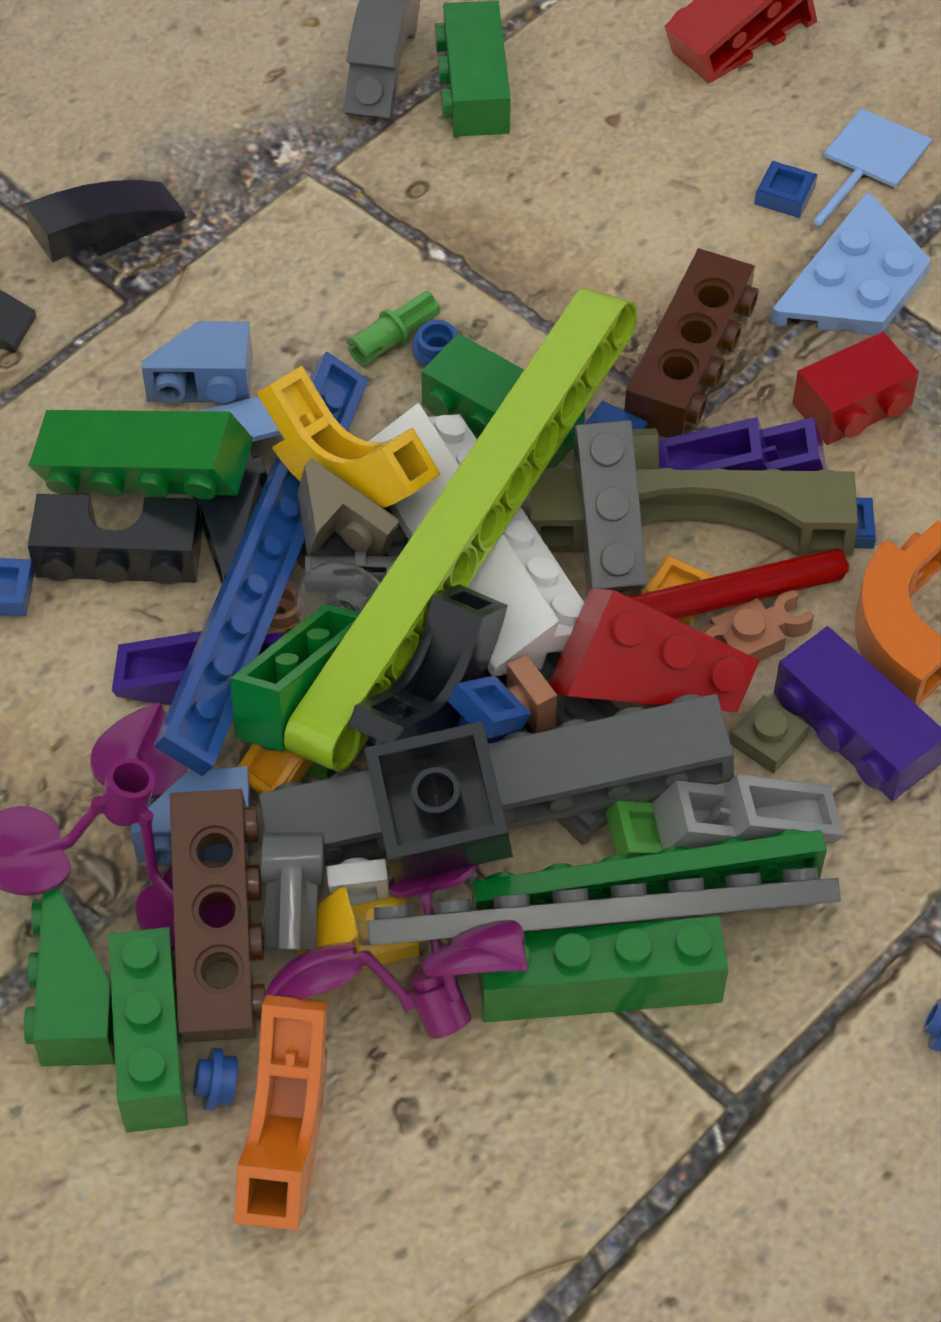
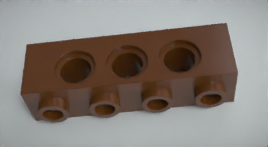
M700 248L697 249L626 389L624 411L647 421V429L656 428L658 435L670 438L686 434L690 423L694 425L700 423L707 404V396L704 394L708 387L715 389L718 386L725 365V359H722L725 351L734 352L742 330V323L739 322L742 316L750 317L754 311L759 294V288L752 286L755 265Z
M242 789L170 793L178 1034L183 1043L256 1038V1021H261L262 1003L266 994L265 984H254L253 961L264 960L262 924H251L250 901H261L259 865H249L248 843L258 842L256 806L246 807ZM212 845H226L233 851L229 862L222 867L209 868L200 862L203 852ZM224 902L235 908V915L226 926L213 928L203 922V915L212 904ZM220 961L234 964L238 968V974L234 982L229 986L214 988L205 982L206 972L213 964Z

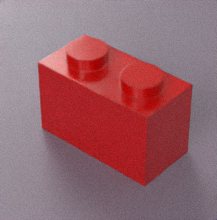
M883 331L798 370L792 404L804 419L814 417L821 439L826 445H829L844 437H854L864 431L867 426L882 419L897 417L912 406L919 371Z

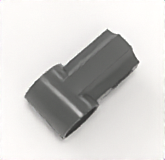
M263 832L261 882L262 886H266L263 930L264 949L313 950L316 948L318 887L323 886L324 833Z

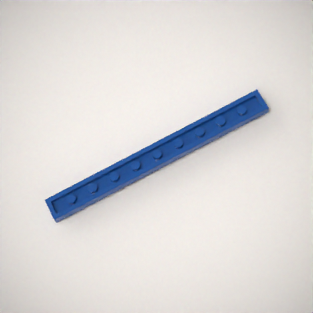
M326 351L316 362L310 379L333 417L348 431L369 379ZM278 456L275 458L153 746L201 776H204L214 767L233 719L230 678L259 655L305 540L297 496L300 481L287 469Z

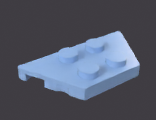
M866 192L772 308L770 322L777 326H786L787 318L818 321V330L839 331L847 329L858 334L876 335L885 331L929 273L931 259L873 195Z

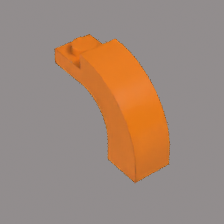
M939 520L922 535L918 532L912 534L905 541L901 549L887 539L878 547L866 568L855 616V635L861 656L917 706L941 685V635L927 626L918 617L910 602V598L941 570V522Z
M266 995L262 1003L256 1094L247 1141L237 1165L234 1224L298 1231L310 1188L322 1114L328 1049H325L328 1001Z

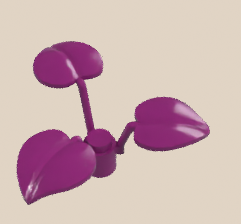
M161 703L151 704L125 716L98 738L91 752L90 767L94 778L104 785L102 795L92 799L90 808L68 835L59 839L60 830L56 821L47 813L36 808L17 806L0 811V890L15 895L30 896L47 893L59 887L67 880L71 870L70 861L63 850L71 848L78 841L98 814L103 813L111 823L118 826H130L138 823L141 827L147 875L154 885L145 888L137 898L135 906L137 923L141 930L169 927L175 950L172 867L166 872L164 877L158 870L152 830L154 814L148 809L150 799L159 798L188 771V767L153 747L166 717ZM224 902L212 904L206 909L203 915V922L213 928L226 926L234 917L232 906Z
M479 865L395 883L394 878H392L388 884V890L394 898L398 899L420 894L423 915L435 914L432 904L434 891L451 888L463 883L477 870ZM502 920L466 930L456 936L451 945L442 947L441 939L429 940L432 954L423 961L422 967L411 975L412 985L408 991L370 951L363 950L357 952L354 942L333 943L305 952L286 964L271 981L265 997L266 995L303 999L327 992L349 982L365 966L370 968L399 998L404 1011L416 1008L427 1036L432 1038L443 1037L459 1031L472 1018L455 975L496 971H527L528 963L524 946L525 935L520 923L517 921Z

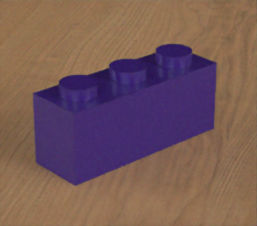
M826 626L779 661L774 693L777 695L783 708L793 715H799L816 731L818 738L825 747L833 752L838 751L856 768L858 775L865 784L873 789H879L892 802L941 764V726L829 626Z

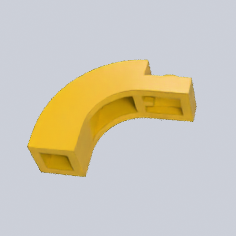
M303 366L298 367L256 393L284 440L273 446L272 449L299 481H301L305 465L312 458L381 508H385L412 495L441 474L413 427L384 442L365 441L349 433L333 417Z

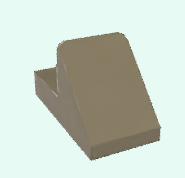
M311 458L304 467L297 492L307 555L313 556L331 534L336 532L342 536L344 542L353 550L366 551L368 556H384L391 548L400 520Z

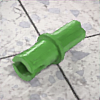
M424 291L394 312L389 309L383 310L379 314V319L374 321L373 324L347 338L346 343L349 345L347 348L351 356L359 365L367 366L394 346L406 345L409 341L408 335L439 315L440 305L430 292Z

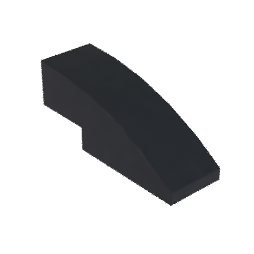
M116 180L86 184L55 192L25 203L30 232L52 263L89 246H92L100 257L186 219L185 212L164 184L157 181Z

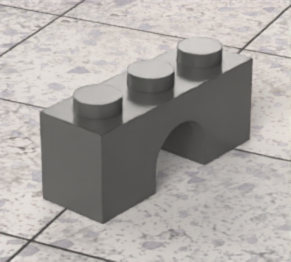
M631 420L576 425L572 433L576 483L577 488H580L583 506L584 540L582 543L587 594L590 588L615 590L617 592L642 590L648 585Z

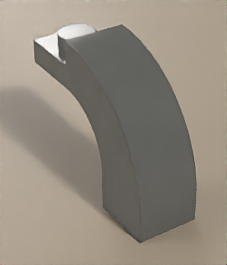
M359 0L346 61L349 64L343 113L346 115L392 121L401 56L406 38L415 39L420 0Z

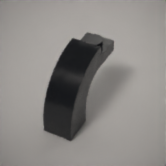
M460 584L433 595L422 636L406 669L387 690L354 706L349 727L369 735L368 739L375 745L452 728L460 714L447 700L457 683L483 677L498 641L508 605Z

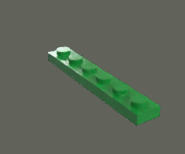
M797 829L781 831L772 837L747 841L742 838H729L718 842L716 845L688 849L683 846L666 848L658 854L632 858L626 855H613L592 864L572 866L566 863L550 865L542 871L517 875L510 872H498L487 876L483 880L472 881V911L494 909L493 897L529 893L530 905L553 903L552 891L588 888L589 900L611 898L610 886L646 883L647 895L669 893L668 881L704 878L705 889L726 887L725 876L761 872L762 884L782 882V870L816 867L818 879H820L827 848L822 830L802 832Z

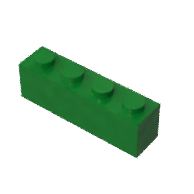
M46 410L28 466L46 482L47 488L58 494L76 495L77 492H98L109 497H119L122 493H143L150 497L165 498L168 494H189L199 499H213L215 495H238L254 438L230 411Z
M720 916L527 931L524 932L525 955L528 963L527 971L478 973L483 1023L722 1003L728 976V964Z

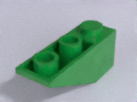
M57 887L47 893H43L42 899H34L32 902V931L34 935H40L39 952L29 953L28 984L30 989H36L35 1007H26L24 1012L25 1043L34 1044L41 1066L115 1064L111 983L60 888Z

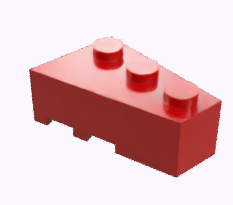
M693 0L688 6L679 9L664 27L672 53L709 84L752 60V50L768 41L776 46L786 40L784 32L800 23L808 28L817 23L818 20L813 0Z
M590 588L549 685L556 694L564 696L654 705H667L685 695L694 694L703 697L717 694L721 711L738 712L760 660L615 590Z

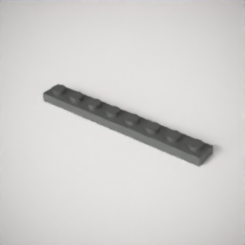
M816 867L782 870V882L762 884L761 872L725 876L726 887L705 889L704 878L668 881L669 893L647 895L646 883L610 886L611 898L589 900L588 888L552 891L553 903L530 905L529 893L493 897L494 909L471 911L470 899L434 902L435 914L411 916L410 904L373 907L374 920L358 921L360 946L455 938L460 933L471 928L502 920L517 921L520 923L523 931L841 902L839 878L818 879Z

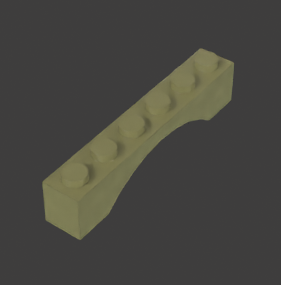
M564 467L545 468L531 490L530 521L550 552H583V506L580 488H577L575 469ZM721 468L711 470L636 469L642 526L662 521L677 520L722 522L750 529L778 541L798 555H808L838 548L844 551L845 556H853L858 526L855 471H833L827 469L819 471H781L778 469L755 471L726 470Z

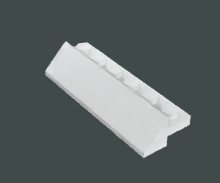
M419 402L369 440V442L388 441L413 427L441 473L412 495L388 506L394 517L400 520L399 525L408 540L411 539L477 441L460 414L428 417ZM521 506L467 587L508 605L498 641L487 666L492 676L506 675L507 664L525 654L528 655L537 669H541L547 653L564 650L584 604Z

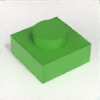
M616 800L605 811L616 855H626L632 858L658 854L663 850L652 803Z

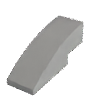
M736 774L724 786L676 780L652 802L663 850L674 846H683L688 849L713 846L729 838H742L746 841L772 837L781 831L797 829L802 832L822 830L825 844L839 841L844 836L830 785Z

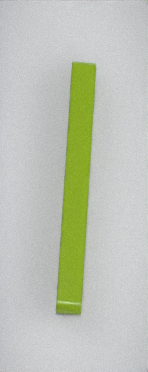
M587 288L580 289L574 295L292 713L284 732V745L288 752L336 772H342L351 765L369 736L349 727L354 706L387 690L404 672L419 644L433 595L458 584L465 587L469 586L629 342L637 321V307L634 302Z

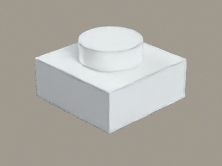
M352 858L343 861L339 865L326 866L328 895L338 888L346 886L351 906L389 897L385 859L370 861L365 858Z

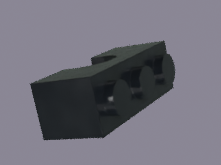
M37 493L28 541L35 578H49L55 581L93 579L111 583L153 581L167 585L178 582L196 583L203 533L198 499L144 497L143 509L139 519L128 528L110 531L99 528L96 525L90 495Z

